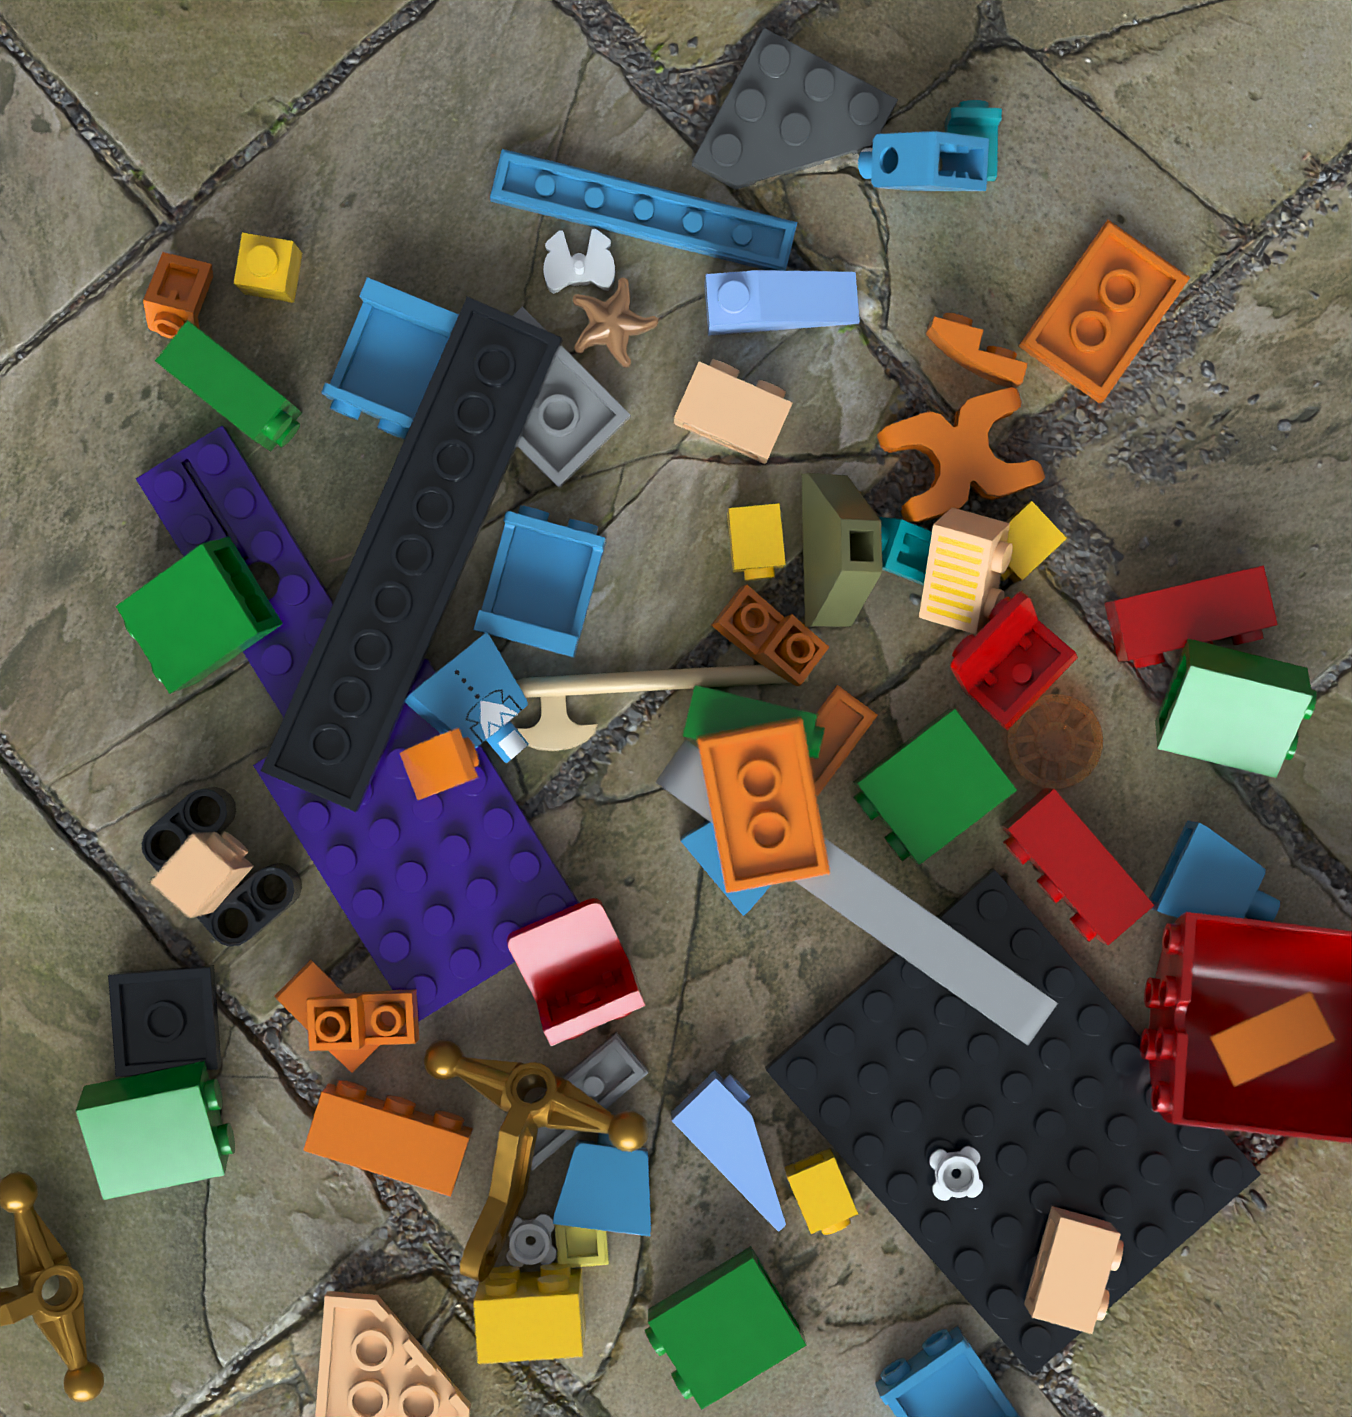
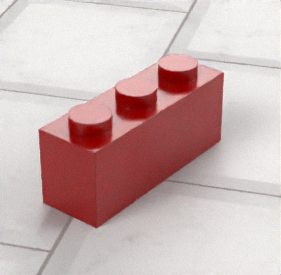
M1264 565L1104 603L1118 662L1133 660L1135 669L1165 662L1163 652L1180 648L1184 649L1187 639L1213 644L1214 640L1232 637L1233 645H1239L1264 639L1262 629L1278 625Z
M1045 787L1000 826L1009 836L1003 841L1005 847L1022 865L1029 860L1041 873V876L1036 880L1037 884L1054 903L1059 902L1061 899L1066 902L1075 913L1069 918V921L1088 942L1096 937L1098 941L1110 945L1155 906L1055 789Z

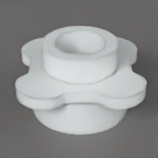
M965 1146L959 1152L949 1153L943 1149H937L931 1154L929 1163L935 1169L936 1179L932 1186V1191L938 1199L945 1201L950 1199L951 1196L974 1198L981 1193L983 1183L979 1179L977 1169L980 1155L975 1148ZM954 1169L961 1171V1175L958 1178H954L951 1175Z
M539 1214L536 1219L522 1220L516 1216L508 1234L510 1249L507 1252V1260L511 1265L521 1267L524 1264L534 1265L539 1262L544 1265L550 1264L555 1260L557 1250L551 1241V1232L555 1224H553V1219L549 1215ZM528 1236L535 1238L536 1242L533 1245L526 1243Z

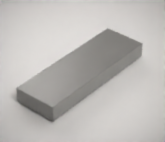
M615 1032L562 1078L567 1079L606 1109L646 1076L649 1070L621 1036ZM546 1091L532 1103L540 1101L546 1094ZM547 1127L538 1128L531 1170L533 1171L579 1131Z

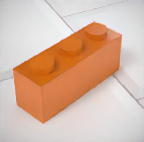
M338 1080L337 1085L329 1083L323 1089L303 1151L451 1197L473 1128L463 1125L465 1120L462 1117L440 1110L435 1111L434 1116L415 1110L416 1104L398 1096L387 1095L385 1101L366 1095V1087L350 1081Z

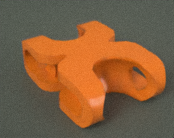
M1010 387L968 399L954 414L953 426L941 414L930 411L886 426L877 434L880 447L885 452L894 453L902 450L916 449L927 455L934 466L935 480L930 489L921 495L911 497L902 505L901 514L903 520L916 524L942 517L952 507L960 509L968 500L970 487L980 498L996 500L1033 487L1045 479L1042 465L1038 461L1029 460L1007 464L996 458L989 447L988 432L992 424L1000 419L1011 416L1021 407L1022 401L1018 389Z

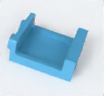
M367 277L360 293V298L363 301L331 382L330 384H324L321 393L328 399L333 400L330 406L331 410L355 420L359 419L362 412L380 420L377 426L378 429L405 439L459 314Z
M520 505L518 514L506 511L504 517L505 525L482 609L478 611L473 630L482 633L487 632L489 635L575 658L606 545V538L597 535L599 527L596 525L569 519L567 527L547 522L550 513Z
M958 1326L949 1332L947 1329H942L932 1334L922 1344V1351L907 1361L905 1358H900L890 1363L881 1372V1379L875 1382L880 1398L885 1405L891 1408L896 1417H1020Z

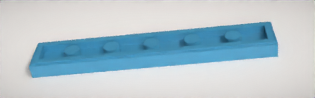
M506 149L501 150L490 195V200L494 203L763 270L786 271L798 223Z

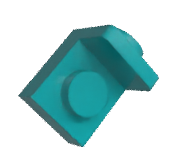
M982 100L962 101L958 104V107L950 109L945 119V133L989 138L987 181H995L998 163V125L1002 120V109L989 108V103Z
M879 517L882 534V570L924 586L932 532L902 519Z

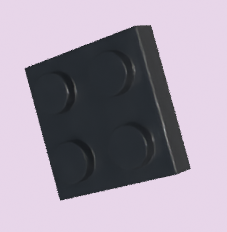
M214 965L116 972L108 975L116 1077L135 1076L204 1061L207 1070L219 1069L222 1066Z

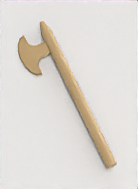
M761 664L522 678L516 680L525 697H540L541 718L534 726L517 728V730L529 743L528 747L543 751L573 749L586 743L595 734L598 724H577L573 722L567 714L566 696L692 689L695 685L709 688L790 682Z

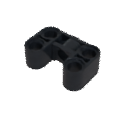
M218 787L197 789L188 794L144 834L141 844L142 853L146 860L159 873L172 858L166 856L160 849V836L165 830L173 831L178 835L181 847L192 834L222 833L232 823L236 814V805L231 794ZM206 796L217 801L220 807L219 819L213 825L205 823L198 815L197 808L199 802ZM282 863L272 864L257 871L244 883L240 881L213 913L197 916V918L220 944L230 947L239 946L257 936L296 902L302 890L301 878L297 871L289 865ZM268 875H278L287 884V894L283 901L271 900L264 892L263 885ZM230 908L240 909L247 916L248 927L244 934H236L228 929L225 916Z

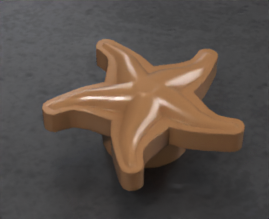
M626 278L619 279L618 290L606 302L580 294L573 296L574 305L583 308L590 322L574 346L575 352L583 354L590 346L606 345L610 353L624 368L630 367L631 359L627 354L629 337L642 334L657 327L658 318L655 316L644 318L629 310L630 291L628 280Z

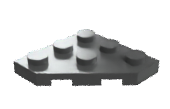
M763 28L692 161V167L738 190L755 185L758 181L774 176L788 175L824 164V161L851 153L855 155L861 153L864 148L873 147V138L876 134H881L898 99Z

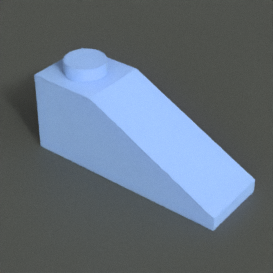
M753 270L705 275L704 288L708 336L859 324L860 322L856 272Z
M714 1070L671 1112L672 1122L779 1232L786 1223L750 1106L746 1103L751 1095L731 1074L723 1079Z

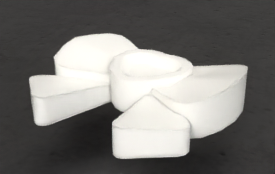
M592 229L587 255L576 253L571 257L564 232L558 231L545 243V248L549 253L544 261L543 272L548 290L554 294L568 285L584 286L593 284L602 290L609 291L615 281L614 259L608 250L611 247V240L597 229Z

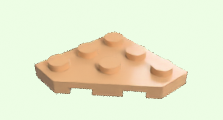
M327 1291L324 1298L315 1417H470L471 1403L379 1295Z

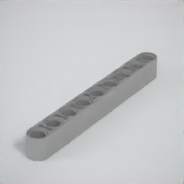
M685 739L656 780V783L713 823L699 748ZM824 838L830 874L794 881L1023 1043L1029 1045L1058 1003Z

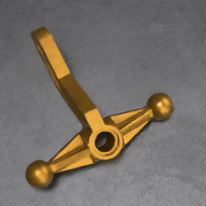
M449 1040L434 1042L425 1052L424 1065L429 1075L439 1080H448L458 1076L500 1109L508 1112L499 1131L489 1197L461 1258L460 1273L466 1277L483 1282L496 1263L527 1195L538 1128L547 1127L606 1133L609 1135V1140L613 1146L627 1152L640 1149L647 1141L649 1127L642 1115L636 1111L627 1110L616 1115L612 1114L567 1079L554 1075L548 1067L541 1063L463 1057L460 1047ZM537 1087L547 1089L546 1094L540 1101L535 1103L524 1102L525 1095L531 1089Z
M23 1172L10 1173L0 1181V1206L7 1212L14 1214L19 1282L17 1286L0 1289V1326L14 1324L32 1315L36 1325L68 1367L63 1379L64 1390L68 1397L75 1402L92 1401L102 1391L104 1374L97 1364L87 1360L84 1300L82 1298L84 1292L83 1280L79 1273L72 1268L67 1253L34 1209L33 1205L38 1196V1186L33 1177ZM57 1275L59 1278L58 1291L50 1299L44 1300L42 1297L44 1283L51 1276Z

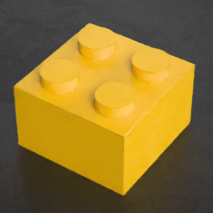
M558 1262L544 1264L540 1266V1271L520 1273V1269L517 1266L493 1268L488 1277L483 1282H479L474 1298L478 1364L583 1357L586 1322L582 1268L571 1269L570 1264H558Z

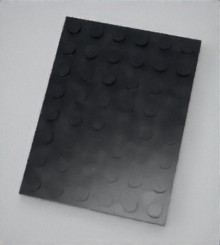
M991 868L943 910L937 918L1058 1003L1029 1045H1026L902 956L894 953L765 1066V1070L1029 1372L1034 1375L1083 1332L1033 1318L1024 1305L1051 1206L1110 1222L1120 1233L1119 1240H1122L1124 1244L1122 1259L1116 1271L1110 1270L1105 1287L1106 1290H1109L1110 1294L1109 1309L1261 1174L1222 1129L1171 1124L1166 1122L1159 1112L1153 1111L1151 1106L1152 1085L1149 1060L1142 1059L1141 1036L996 870ZM965 1146L975 1148L980 1155L977 1169L979 1179L983 1183L981 1193L974 1198L951 1196L950 1199L945 1201L938 1199L932 1191V1186L936 1179L935 1169L929 1163L931 1154L937 1149H943L949 1153L959 1152ZM954 1169L951 1173L952 1177L958 1178L961 1175V1171Z

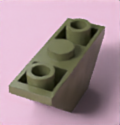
M804 473L801 474L805 627H851L882 574L881 520L848 475Z

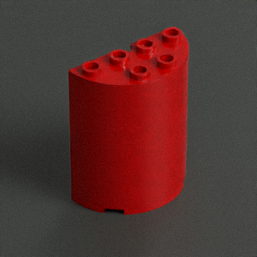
M1192 912L1183 913L1174 924L1167 923L1163 932V949L1155 978L1149 977L1147 979L1144 991L1145 1006L1151 1009L1149 1029H1144L1142 1033L1140 1051L1142 1059L1149 1060L1152 1085L1151 1106L1153 1111L1159 1112L1162 1118L1171 1124L1352 1143V931ZM1312 992L1335 1041L1234 1086L1211 1037L1299 996Z

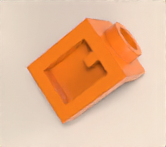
M162 252L143 299L147 325L151 331L172 339L187 320L200 329L198 315L213 279L212 264Z

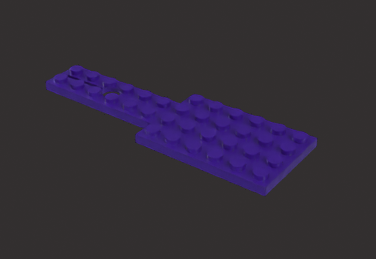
M222 425L137 477L136 480L183 556H186L202 543L227 537V532L243 558L249 557V559L245 560L247 566L257 562H265L273 566L277 571L280 582L277 593L269 599V602L283 624L247 648L243 653L284 718L334 601L230 433ZM428 658L424 659L410 694L437 673ZM405 703L358 812L351 811L261 772L266 758L253 766L391 989H417L419 1022L513 964L515 960L507 944V937L511 932L576 905L579 901L482 745L476 748L479 765L474 768L478 778L417 800L400 752L442 734Z

